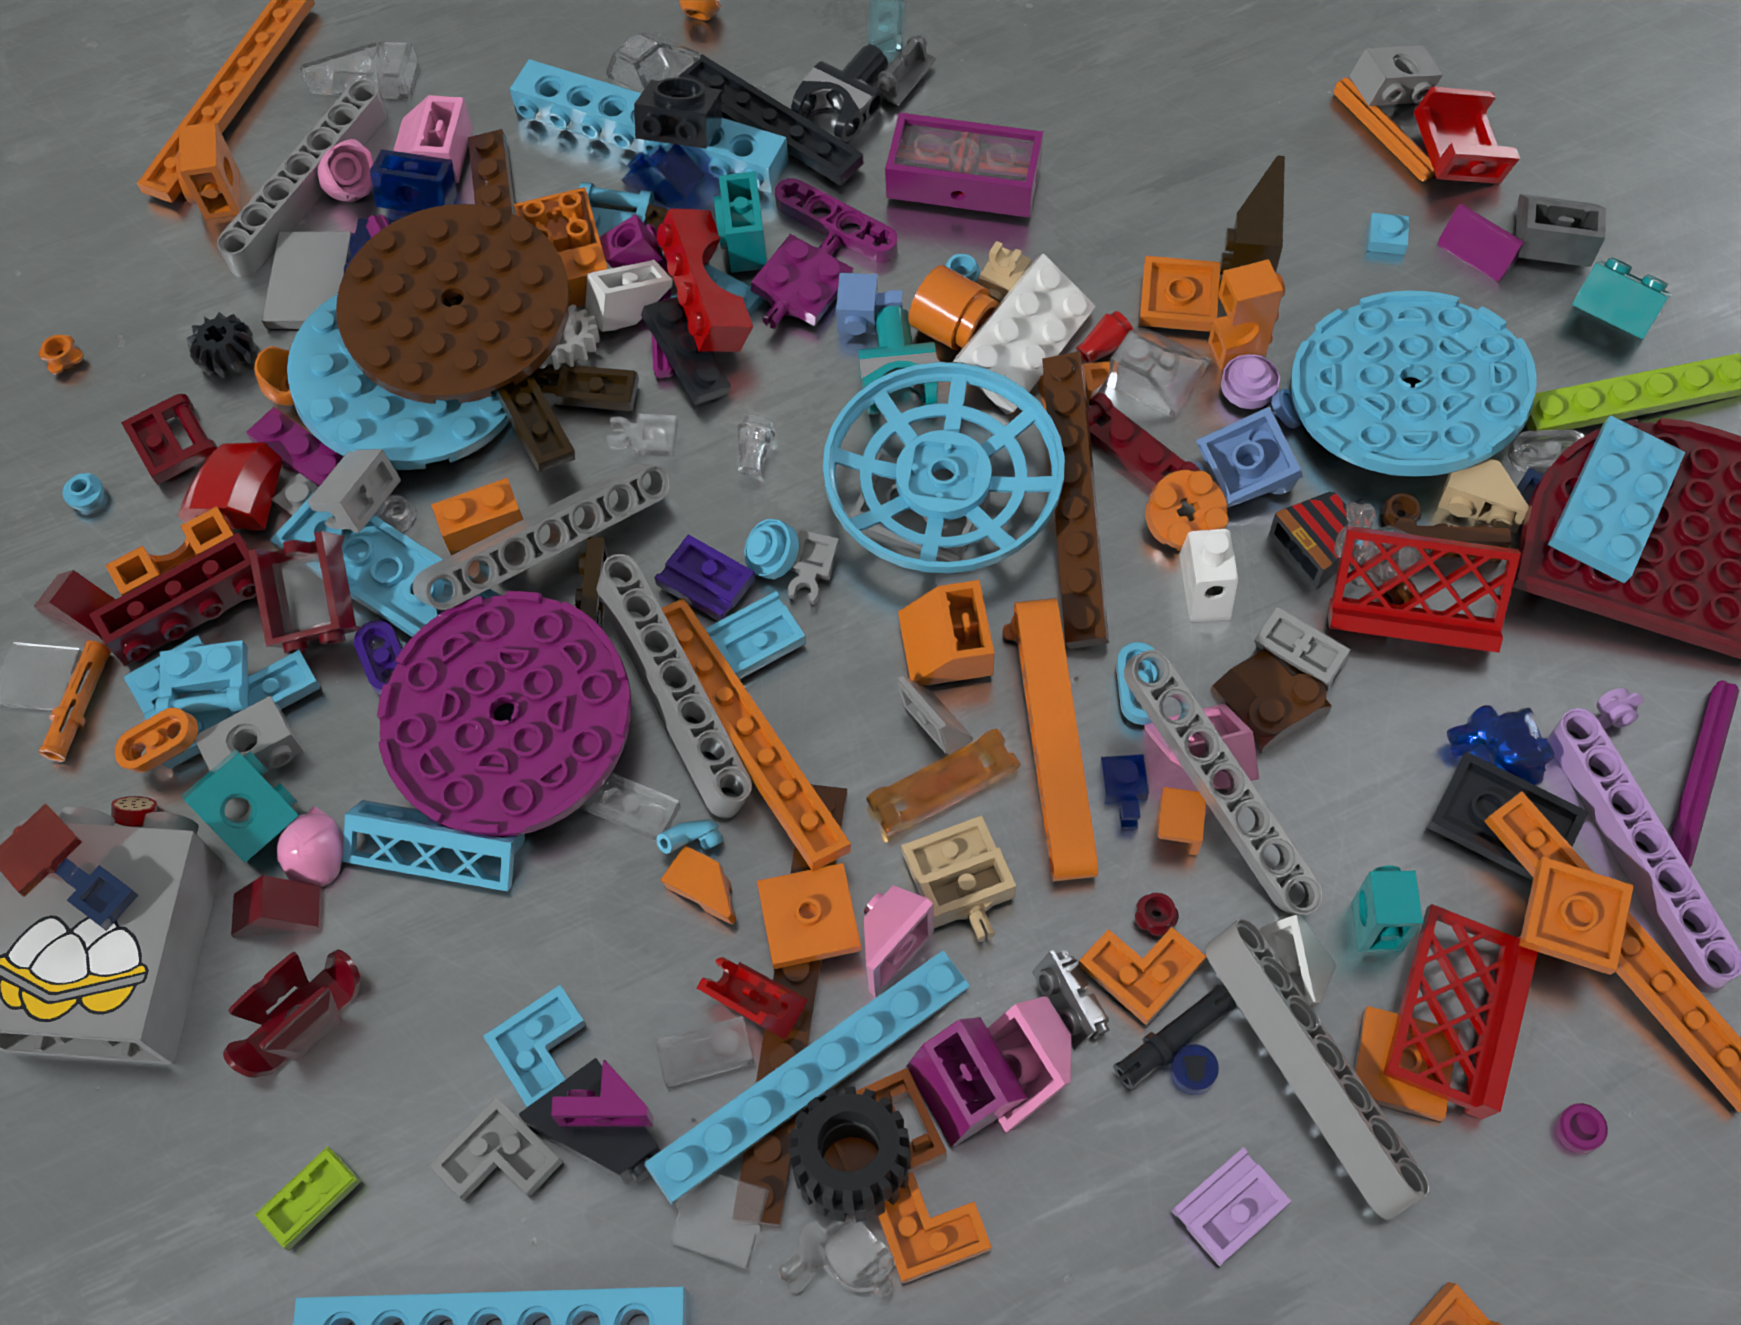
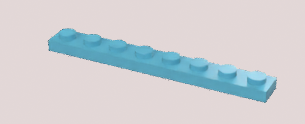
M942 950L647 1160L644 1166L670 1204H674L808 1106V1102L812 1099L823 1096L826 1091L834 1088L969 989V983Z

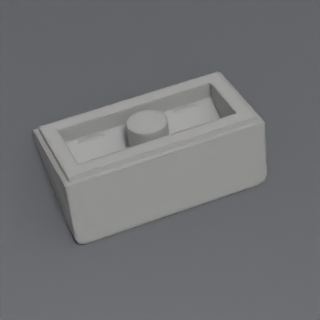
M905 676L898 678L897 684L904 707L945 754L951 755L973 741V736L931 690Z

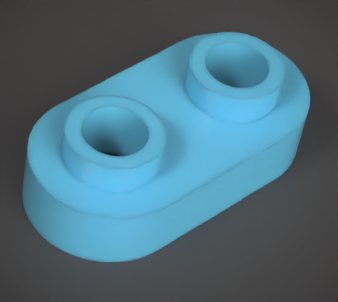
M1133 642L1125 645L1120 650L1117 658L1116 672L1120 706L1123 715L1129 721L1145 725L1152 723L1144 710L1138 709L1134 705L1138 700L1124 679V668L1133 656L1155 649L1146 643ZM1142 660L1139 665L1144 670L1138 672L1143 681L1153 683L1157 676V670L1151 662Z

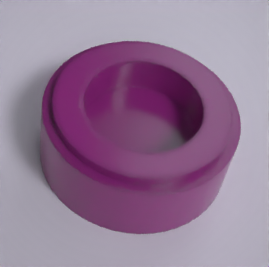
M1576 1103L1570 1105L1558 1115L1555 1131L1559 1141L1568 1150L1579 1154H1586L1596 1150L1605 1142L1608 1135V1126L1604 1116L1595 1107L1584 1103Z

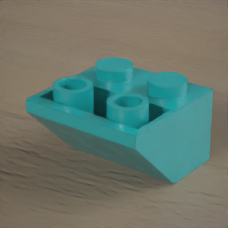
M1613 257L1611 259L1608 258L1607 262L1603 260L1596 262L1572 305L1644 339L1672 293L1665 290L1668 283L1649 274L1644 275L1643 279L1630 274L1633 268L1631 265Z

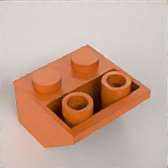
M980 580L937 586L898 611L910 680L922 686L993 675L995 653Z

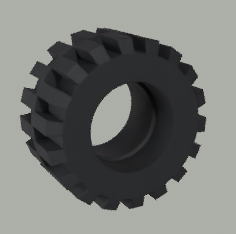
M845 1087V1094L837 1095L835 1088L825 1092L826 1100L820 1102L815 1097L808 1102L809 1113L800 1111L795 1119L797 1129H791L789 1137L791 1148H789L794 1179L797 1188H801L803 1199L808 1205L815 1202L816 1210L819 1214L826 1217L831 1210L834 1212L835 1221L846 1222L847 1215H855L856 1222L866 1221V1212L873 1210L876 1217L885 1212L884 1202L888 1201L894 1205L900 1198L899 1188H906L909 1180L908 1170L911 1169L908 1129L904 1128V1118L899 1110L893 1112L891 1101L886 1097H883L879 1102L876 1101L875 1091L865 1088L863 1095L856 1094L855 1087ZM849 1137L865 1139L878 1150L876 1157L869 1165L852 1172L836 1170L823 1160L830 1146L841 1139Z

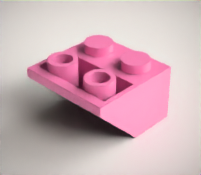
M428 95L403 117L387 171L389 178L459 183L469 145L468 137H471L473 130L464 98Z

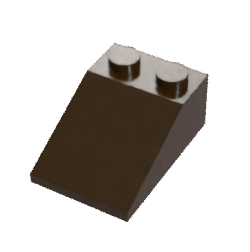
M1277 156L1238 210L1234 228H1227L1224 250L1228 251V253L1222 252L1220 275H1223L1224 270L1268 259L1276 273L1283 248L1285 156Z

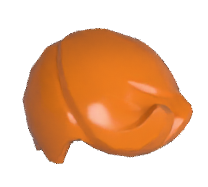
M270 346L263 349L255 361L254 370L260 390L267 399L275 404L293 406L295 404L291 396L287 375L290 350Z

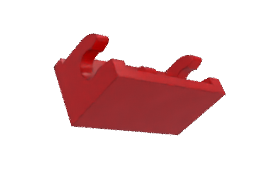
M724 957L717 958L715 963L723 969V975L720 980L715 982L710 978L702 977L696 989L786 1040L808 999L741 962L737 965Z

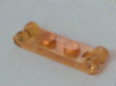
M992 729L984 733L977 741L957 750L951 755L888 787H880L867 796L866 801L873 812L878 811L882 818L880 825L886 835H896L1015 772L1021 764L1013 752L1008 753L1003 745L1006 740L999 729ZM990 754L994 763L985 768L980 759ZM903 800L907 809L897 811L893 804Z

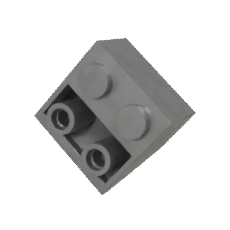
M1525 194L1519 195L1516 237L1524 242L1518 256L1519 258L1587 267L1592 266L1605 240V207L1595 203Z

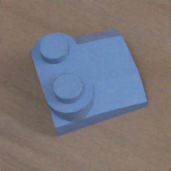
M1270 407L1196 440L1214 482L1220 487L1225 496L1227 508L1268 492L1271 494L1286 493L1296 485L1298 479L1303 477L1301 468Z

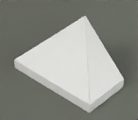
M1296 914L1261 927V934L1310 1006L1321 1003L1335 970L1336 963L1302 915Z

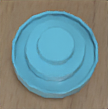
M766 519L759 522L751 530L745 544L744 555L748 568L753 570L756 575L767 579H776L784 576L792 568L798 555L799 541L794 528L778 519Z

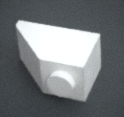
M655 260L588 273L585 309L588 310L589 316H595L597 326L602 332L615 331L623 327L636 325L642 319L643 307L658 302L672 287L673 279Z

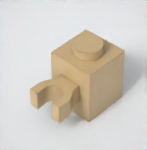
M996 241L989 252V261L978 277V284L987 288L990 297L1000 303L1032 264V259L1022 255L1021 250H1008L1003 248V243Z

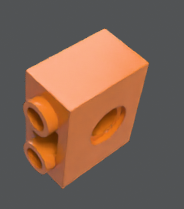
M216 121L179 127V152L176 154V169L186 200L190 204H197L205 220L238 215L241 211L240 170Z

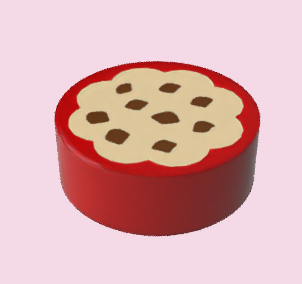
M127 796L115 799L111 803V817L114 818L116 824L122 826H143L145 815L157 812V802L148 797Z

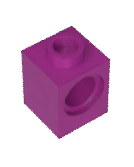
M636 214L599 237L605 260L612 268L655 260L657 263L663 261L657 241V230L650 223L645 225Z

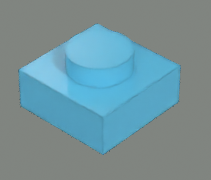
M1371 213L1368 225L1367 251L1405 255L1408 247L1409 216Z

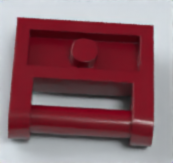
M176 394L121 422L150 476L157 485L199 463H204L212 452L218 448L213 440L208 439L193 413L194 406L186 394ZM173 417L180 420L193 445L184 450L167 423V420Z

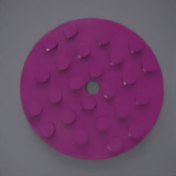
M506 591V595L485 599L478 596L445 610L424 625L407 642L395 659L398 664L392 672L388 684H383L377 718L380 719V741L378 744L383 763L395 786L414 807L436 823L449 829L480 835L508 837L534 832L558 822L580 808L597 792L613 771L626 743L631 721L632 704L628 675L623 661L609 637L583 611L565 601L561 603L542 597L540 593ZM503 703L514 704V712L510 721H496L494 719L495 710Z

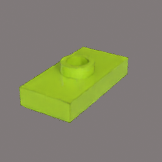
M327 1146L254 1215L285 1250L289 1251L361 1181L333 1149Z

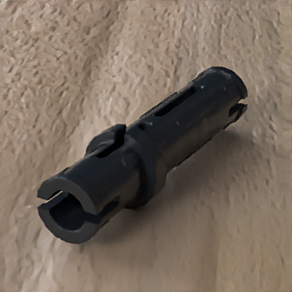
M1219 984L1214 986L1209 993L1171 1023L1167 1024L1158 1033L1150 1032L1142 1039L1143 1044L1113 1065L1114 1071L1119 1078L1132 1067L1136 1068L1135 1071L1122 1081L1123 1084L1129 1089H1134L1139 1082L1159 1066L1165 1068L1174 1061V1054L1183 1049L1227 1013L1236 1009V1002L1231 995L1219 1005H1215V1002L1221 999L1228 991Z

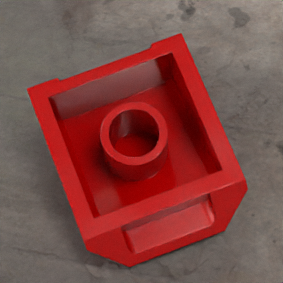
M265 442L221 444L207 458L190 484L182 501L178 517L186 523L217 506L232 529L265 530L282 467V458Z

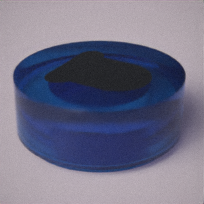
M1198 1044L1184 1046L1176 1053L1171 1064V1075L1175 1084L1183 1091L1193 1094L1202 1093L1211 1088L1219 1072V1064L1213 1052Z

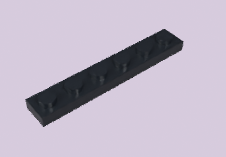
M703 54L679 74V77L701 82L706 88L722 90V112L741 124L786 137L789 154L840 186L864 164L861 152Z

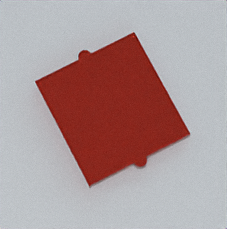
M45 803L22 826H17L13 830V834L0 845V871L17 892L25 897L48 874L56 872L57 866L82 841L57 813Z

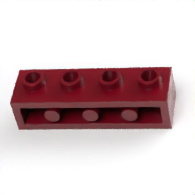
M238 532L89 615L105 645L124 666L134 661L142 660L155 649L170 641L180 639L191 629L208 620L218 618L227 609L257 596L248 551L250 549Z

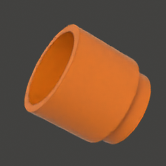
M939 265L926 276L918 288L910 307L909 324L911 327L956 351L965 347L999 305V302L990 297L987 288L945 265Z

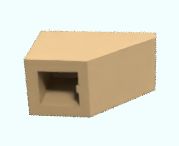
M1491 458L1466 469L1449 473L1438 504L1439 508L1448 510L1457 517H1468L1492 525L1495 528H1510V532L1513 533L1518 531L1529 508L1501 462Z

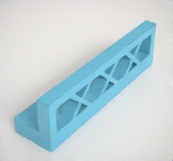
M362 800L345 813L342 862L508 891L512 887L514 854L524 845L525 834L494 837L446 828L425 816L418 809ZM357 832L370 834L381 849L374 854L356 851ZM400 840L410 841L422 856L415 861L404 860L393 845ZM442 847L453 849L463 863L456 869L445 867L434 853ZM483 855L500 857V876L486 874L476 860Z

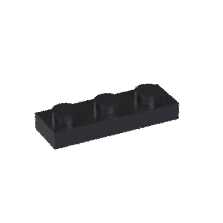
M677 296L644 306L641 313L643 320L694 404L697 405L727 395L731 384L710 351H698L694 336L688 330V319L684 308L679 304Z

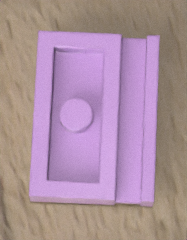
M1243 1147L1175 1206L1172 1212L1176 1217L1180 1218L1186 1225V1229L1220 1267L1292 1201L1264 1169L1250 1158L1247 1150Z

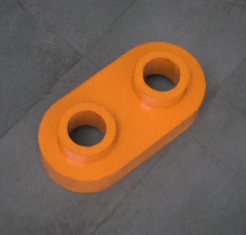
M167 708L123 733L115 746V759L125 769L135 773H145L187 750L197 737V721L191 714L179 708ZM146 748L145 754L141 756L143 750Z

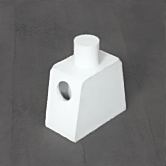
M1228 529L1191 531L1187 533L1179 554L1189 621L1191 623L1231 620L1238 584L1231 533ZM1215 586L1213 591V594L1215 596H1210L1205 593L1207 589Z

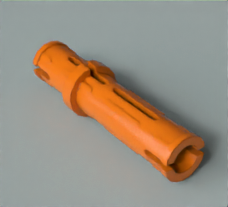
M92 640L85 642L84 650L69 680L59 707L53 708L49 716L52 723L42 746L38 750V753L43 757L58 762L66 760V754L77 730H81L86 722L83 715L97 686L108 656L111 654V650L105 644ZM89 670V673H88V675H87V677H86V680H85V682H84V684H83V687H82L80 693L78 694V691H79V689H80V687H81V684H82V682H83V680H84V677H85L87 671ZM74 707L73 710H72L71 713H70V716H69V719H68V721H67V724H66V726H65V728H64V731L61 732V731H62V728L64 727V725H65V723H66V720H67V717H68V715H69V712H70L71 708Z

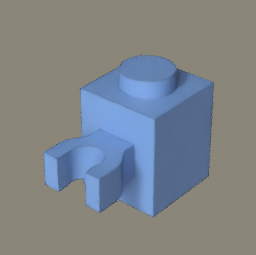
M840 273L836 304L838 333H849L852 335L875 334L876 313L889 306H900L903 308V290H890L878 293L877 274Z

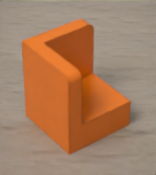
M1163 787L1157 819H1159L1158 837L1165 840L1190 843L1189 855L1198 856L1203 841L1206 801L1200 792Z

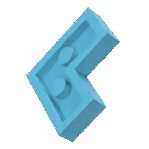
M559 985L483 1035L526 1107H528L566 1079L548 1051L585 1027L586 1023L562 986Z

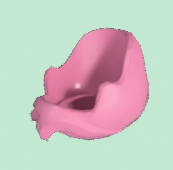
M355 139L342 141L329 148L322 156L318 166V179L322 189L332 198L343 202H355L368 195L376 178V172L372 169L373 159L370 151Z
M315 806L309 810L308 814L299 815L282 832L277 844L278 861L288 879L320 885L321 887L331 884L340 872L343 859L344 835L336 821Z

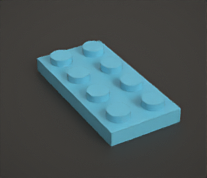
M1610 415L1601 427L1548 545L1625 583L1635 570L1685 452Z

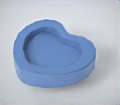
M1282 389L1275 393L1271 401L1274 417L1280 418L1286 426L1292 429L1302 425L1294 407L1292 392L1288 389Z

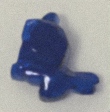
M1483 705L1472 712L1467 724L1450 728L1446 732L1447 738L1451 743L1449 753L1452 757L1460 758L1464 755L1465 751L1470 752L1482 744L1486 746L1493 765L1536 786H1539L1544 780L1545 765L1555 757L1552 745L1547 738H1542L1537 725L1532 719L1533 712L1529 707L1518 711H1507L1499 715L1492 706Z

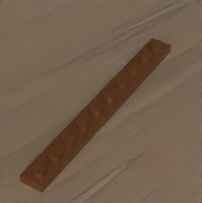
M811 784L843 831L848 789ZM795 846L790 874L811 870ZM838 859L825 866L838 864ZM823 959L774 969V981L808 999V1002L786 1040L766 1029L764 1030L756 1083L810 1045ZM798 1114L744 1152L733 1217L735 1222L782 1228L791 1169L789 1137L791 1129H797L795 1119Z

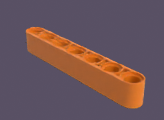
M1056 598L1014 602L1017 642L1052 879L1055 882L1098 877L1096 845L1058 601Z

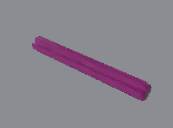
M1723 680L1718 681L1712 688L1671 835L1672 841L1689 868L1693 864L1739 695V688L1736 684Z

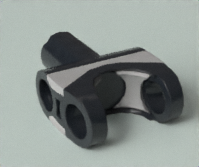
M868 44L862 47L842 71L823 61L817 63L796 90L791 109L804 118L811 117L820 111L837 112L839 117L835 123L834 136L844 142L852 140L867 127L882 106L883 91L872 86V84L878 79V75L888 67L887 57L881 49L875 45Z

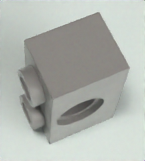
M1423 45L1365 48L1349 76L1368 106L1420 103L1428 90L1433 86L1436 87L1443 74Z
M271 696L200 732L195 739L210 771L235 749L243 757L251 751L268 770L289 763L295 755L303 752L284 713ZM256 743L251 750L244 752L250 744Z

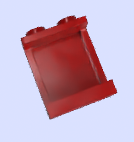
M1433 86L1415 109L1414 115L1437 179L1501 184L1519 161L1520 157L1516 147L1497 145L1487 118V110L1496 99L1494 92Z

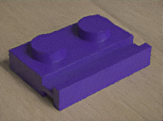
M688 534L667 560L664 570L660 574L657 573L654 579L656 585L679 599L684 598L688 604L721 621L725 618L727 612L736 606L755 581V573L753 570Z

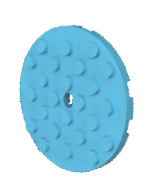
M1407 290L1380 293L1359 299V305L1344 311L1338 308L1315 325V331L1309 338L1301 342L1292 367V400L1297 415L1306 430L1318 443L1339 458L1359 467L1388 475H1441L1463 470L1485 461L1504 449L1519 434L1529 418L1535 397L1537 374L1533 357L1522 337L1517 339L1506 328L1507 322L1483 306L1477 310L1459 303L1460 297L1438 292ZM1413 377L1419 379L1420 383H1416L1415 388H1411V384L1404 382L1403 379Z
M338 294L325 301L304 321L292 342L288 356L287 375L296 411L305 426L316 438L343 456L347 452H354L355 450L382 449L394 469H425V464L445 459L454 462L472 454L493 440L510 421L494 391H491V397L477 401L460 403L458 399L436 400L435 404H429L402 398L376 385L357 367L340 335L336 315Z

